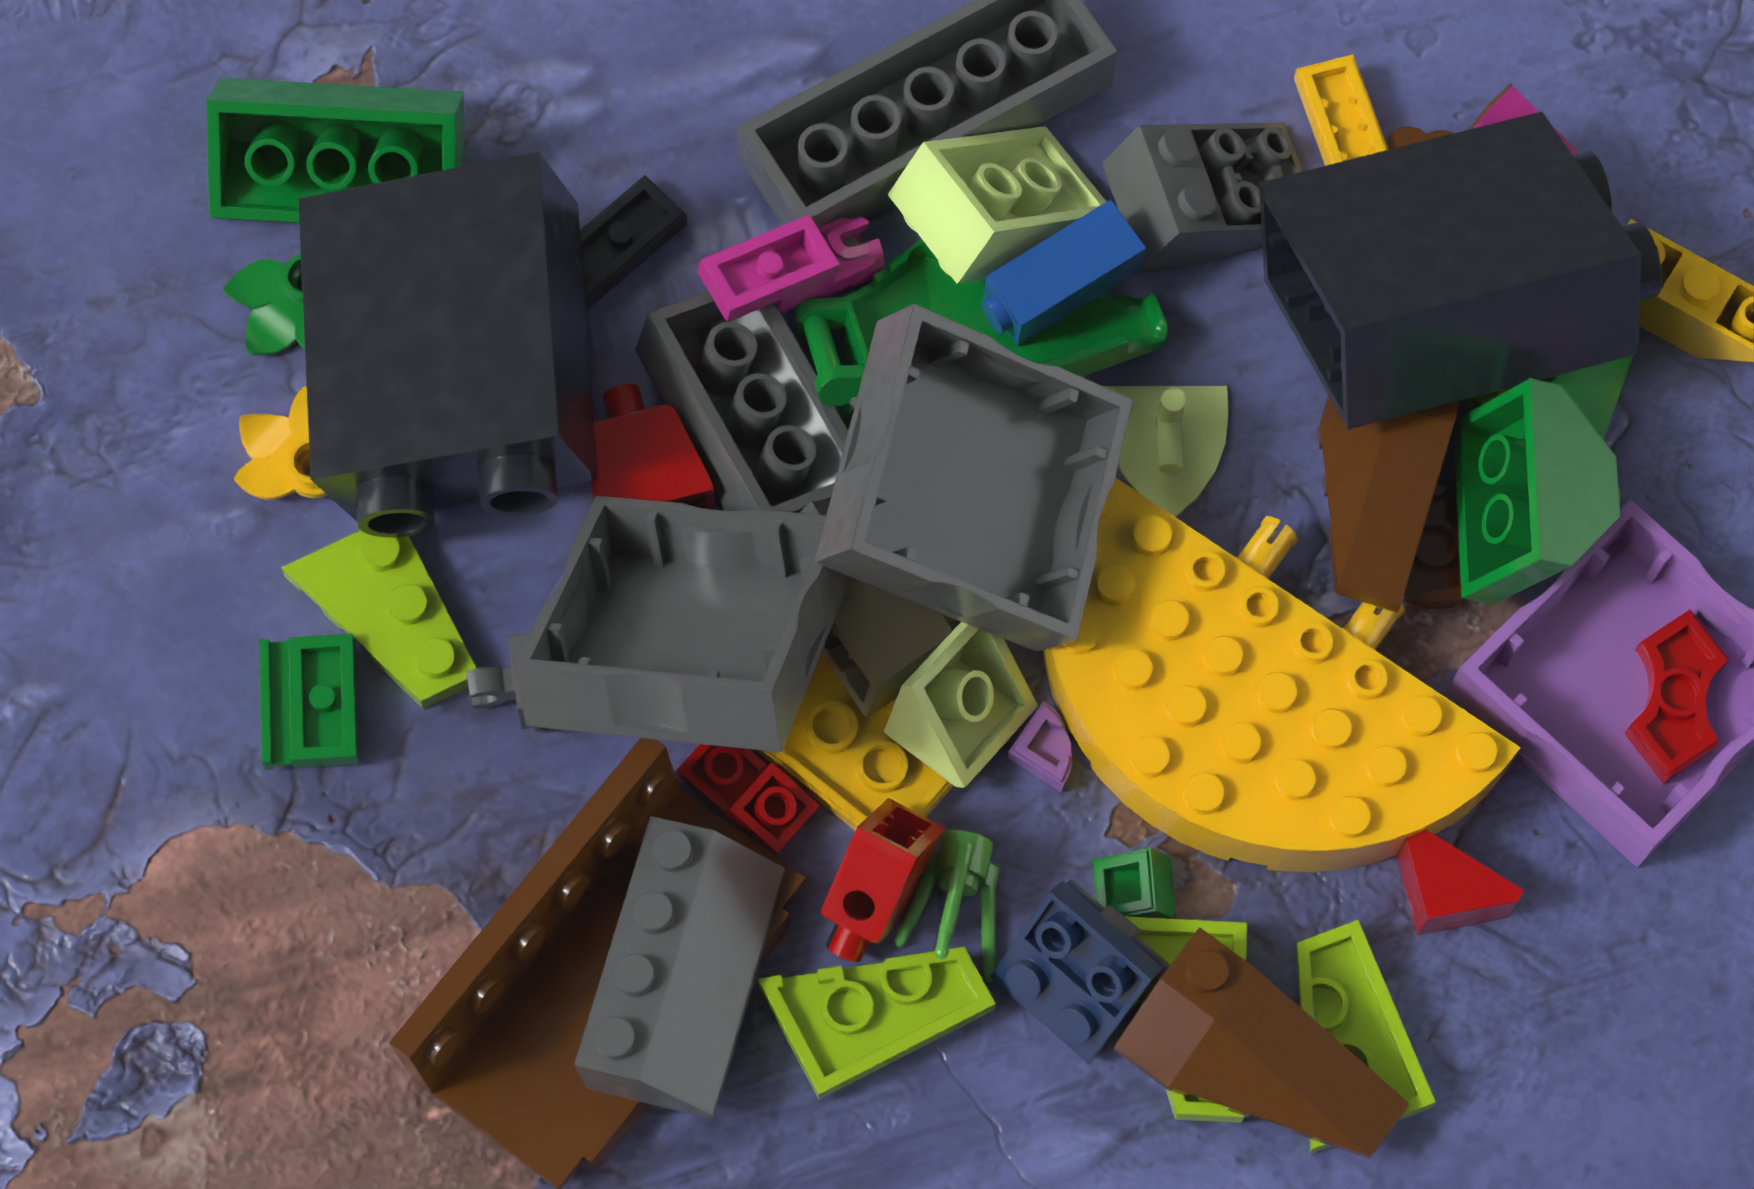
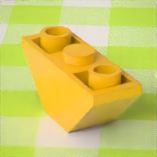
M1630 219L1628 224L1636 223V221ZM1648 228L1660 257L1662 288L1659 295L1639 301V325L1641 328L1696 358L1754 362V286Z

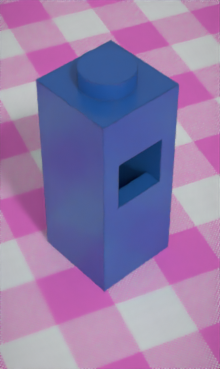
M1110 199L986 276L983 297L985 300L981 303L982 309L988 321L998 333L1002 334L1007 331L1016 345L1020 346L1141 271L1146 247Z

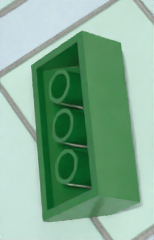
M220 77L206 99L209 218L299 223L298 198L462 167L464 153V92Z

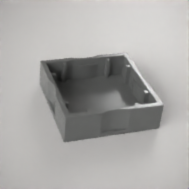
M912 304L878 320L814 563L1036 652L1076 641L1097 557V531L1100 515L1107 495L1115 481L1133 399L1058 366L1039 364L1024 359L1006 349L994 338L916 304Z
M596 496L568 552V560L563 578L555 592L543 604L513 666L526 726L782 752L851 580V577L814 563L826 515L756 509L719 511L702 509L683 503Z

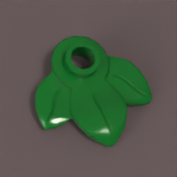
M301 254L292 257L286 264L269 259H260L250 263L231 277L224 286L223 292L229 299L252 310L245 331V348L249 354L257 356L277 355L288 350L295 342H298L300 347L305 350L303 293L300 290L302 285Z

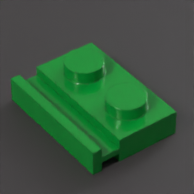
M353 633L289 637L288 641L270 642L269 639H259L261 763L264 769L273 770L275 766L293 765L294 768L359 764L356 642Z

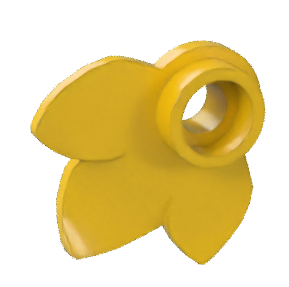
M307 386L302 387L295 396L289 418L271 414H245L240 417L239 427L242 444L252 460L238 470L234 476L236 484L248 494L265 500H276L295 492L307 498L328 496L311 480L310 476L305 474L307 467L310 465Z

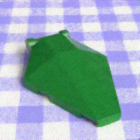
M922 239L892 260L887 268L874 274L873 282L845 297L806 299L797 305L793 312L796 329L807 340L818 374L814 381L818 398L826 406H843L853 397L858 396L877 321L912 304H916L994 338L1006 349L1024 359L1039 364L1058 366L1080 377L1163 348L1168 333L1167 322L1153 293L1146 295L1143 299L1107 291L1025 343L1017 346L1007 331L1000 334L993 328L982 309L981 303L985 300L983 297L986 279L957 284L951 276L943 271L938 259ZM831 329L842 330L843 354L846 365L841 366L830 332Z

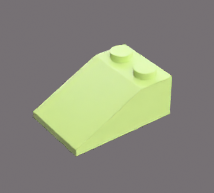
M1046 126L923 142L888 193V196L904 215V220L908 226L919 234L938 259L943 271L951 276L957 284L985 280L988 274L1106 202Z

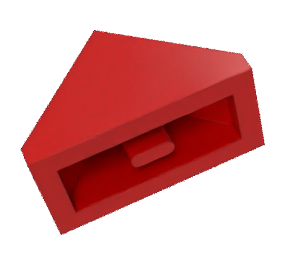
M1427 829L1406 837L1396 855L1417 936L1506 919L1524 892L1520 887Z

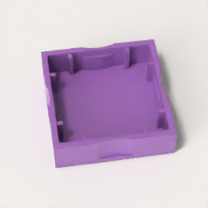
M1630 499L1620 509V517L1573 566L1565 569L1554 584L1541 596L1518 609L1458 669L1447 694L1468 713L1521 747L1516 757L1638 868L1754 749V609L1744 605L1724 591L1710 577L1700 561ZM1690 609L1729 658L1727 664L1713 676L1706 696L1708 721L1718 738L1719 745L1713 752L1663 785L1624 734L1631 723L1644 711L1648 698L1647 672L1635 649L1641 641Z

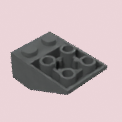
M1285 123L1139 125L1102 163L1118 210L1146 247L1141 270L1191 268L1262 248L1259 182L1303 172Z

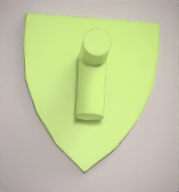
M1103 386L1133 399L1118 464L1121 474L1135 491L1174 517H1177L1197 500L1216 472L1226 445L1229 416L1227 386Z

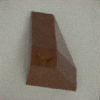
M1328 395L1317 430L1319 449L1323 450L1325 473L1322 480L1324 496H1328L1331 519L1329 540L1336 594L1398 613L1460 401L1348 430Z
M1200 927L1159 979L1113 1049L1169 1091L1187 1097L1194 1095L1226 1106L1228 1111L1248 1118L1250 1115L1290 1128L1293 1133L1367 1159L1372 1157L1410 1105L1255 967Z

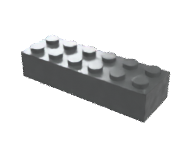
M973 0L739 125V161L782 225L807 215L811 216L817 227L841 218L853 219L860 216L867 220L894 205L888 193L923 142L1035 128L1111 87L1118 51L1082 0Z

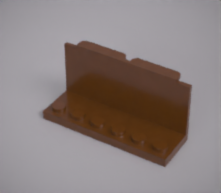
M640 738L389 1042L417 1085L555 1189H563L585 1160L594 1168L601 1166L650 1105L586 1089L574 1066L650 816L715 830L785 868V877L758 968L787 933L791 925L790 913L785 909L807 883L806 877L683 792L680 789L666 746L656 739Z

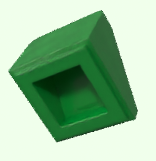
M1150 847L1092 860L1095 900L1104 908L1111 904L1125 917L1176 918L1172 862L1169 856Z

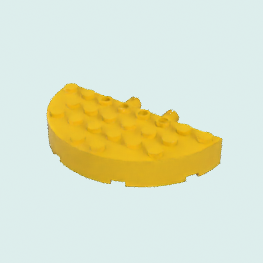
M1115 477L1114 484L1107 495L1100 515L1097 531V557L1077 640L1042 651L1052 697L1065 724V728L1069 735L1073 734L1079 747L1091 762L1090 767L1095 774L1127 807L1150 825L1180 843L1210 856L1226 861L1233 858L1243 862L1266 865L1267 870L1312 873L1345 870L1394 857L1398 854L1406 837L1417 834L1425 829L1433 834H1437L1446 827H1451L1465 817L1489 794L1508 770L1521 747L1375 651L1396 620L1405 612L1402 603L1398 613L1383 608L1381 613L1376 615L1380 607L1362 602L1347 625L1341 628L1268 579L1289 550L1298 542V536L1287 524L1274 542L1270 544L1277 534L1275 529L1281 520L1272 516H1266L1239 556L1235 557Z

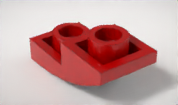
M699 744L675 770L676 776L708 804L775 855L779 853L820 806L773 762L766 765L750 749Z

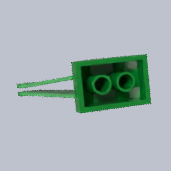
M1640 328L1638 330V345L1641 340ZM1633 356L1541 380L1529 378L1455 420L1453 438L1461 599L1493 605L1573 566L1620 517V489L1618 486L1616 456L1605 443L1604 438Z

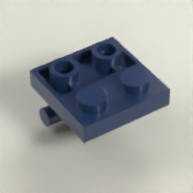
M1071 879L1067 883L1064 881L1060 882L1047 894L990 975V978L1085 1062L1090 1064L1104 1050L1151 985L1155 986L1170 964L1138 937L1141 930L1110 904L1104 908Z

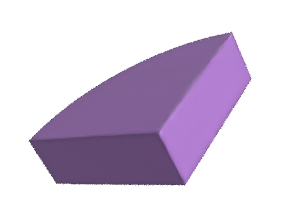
M1043 701L1009 750L1008 759L1062 793L1069 779L1072 767L1071 741L1061 716L1049 704Z

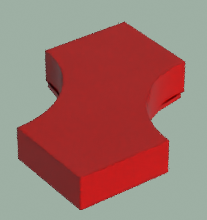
M1690 609L1641 641L1635 649L1647 672L1648 698L1644 711L1631 723L1624 734L1663 785L1713 752L1719 745L1718 738L1708 721L1706 696L1713 676L1727 664L1729 658Z

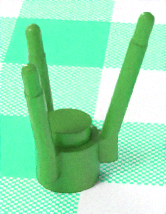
M951 830L943 834L940 850L933 853L924 876L902 919L900 928L894 938V943L897 947L905 946L939 879L938 886L945 892H948L938 932L935 955L939 959L946 958L951 939L953 938L962 896L976 895L979 887L981 888L983 978L986 982L991 983L994 980L990 978V975L996 968L995 888L1000 868L990 863L994 845L988 838L962 830Z

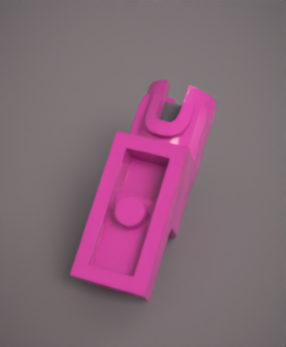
M807 215L700 259L697 273L728 323L773 303L776 304L781 315L794 310L797 305L806 299L828 298L845 292L850 287L853 288L873 279L874 274L883 270L885 265L879 238L864 244L860 242L859 232L866 230L869 225L865 218L860 216L853 219L841 218L817 227L811 216Z

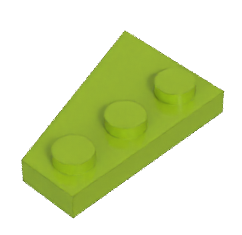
M360 530L281 567L284 576L299 591L302 590L323 610L324 615L347 634L353 633L355 642L368 653L369 658L422 709L469 688L466 671L476 669V666L409 536L378 537L366 534Z
M1359 920L1297 942L1296 960L1300 1008L1410 1103L1399 1120L1433 1108L1436 1101ZM1309 1139L1310 1154L1331 1147L1330 1145Z
M965 946L949 949L948 955L944 959L937 958L935 951L886 958L885 962L850 968L842 969L841 965L817 969V973L782 978L781 975L758 978V986L818 1100L994 1011L996 1005Z

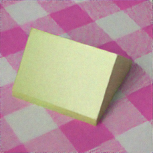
M961 621L901 686L884 733L952 785L965 788L1034 712L1038 704L1004 638Z

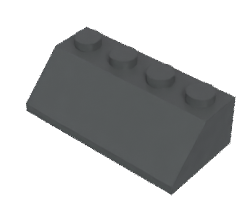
M709 291L649 312L635 351L664 403L673 405L712 481L714 492L724 510L743 511L756 509L800 513L811 501L831 499L848 429L834 406H826L819 400L814 382L817 375L776 304H770L727 323Z
M650 816L574 1063L586 1089L706 1118H715L786 871L783 866L715 830Z

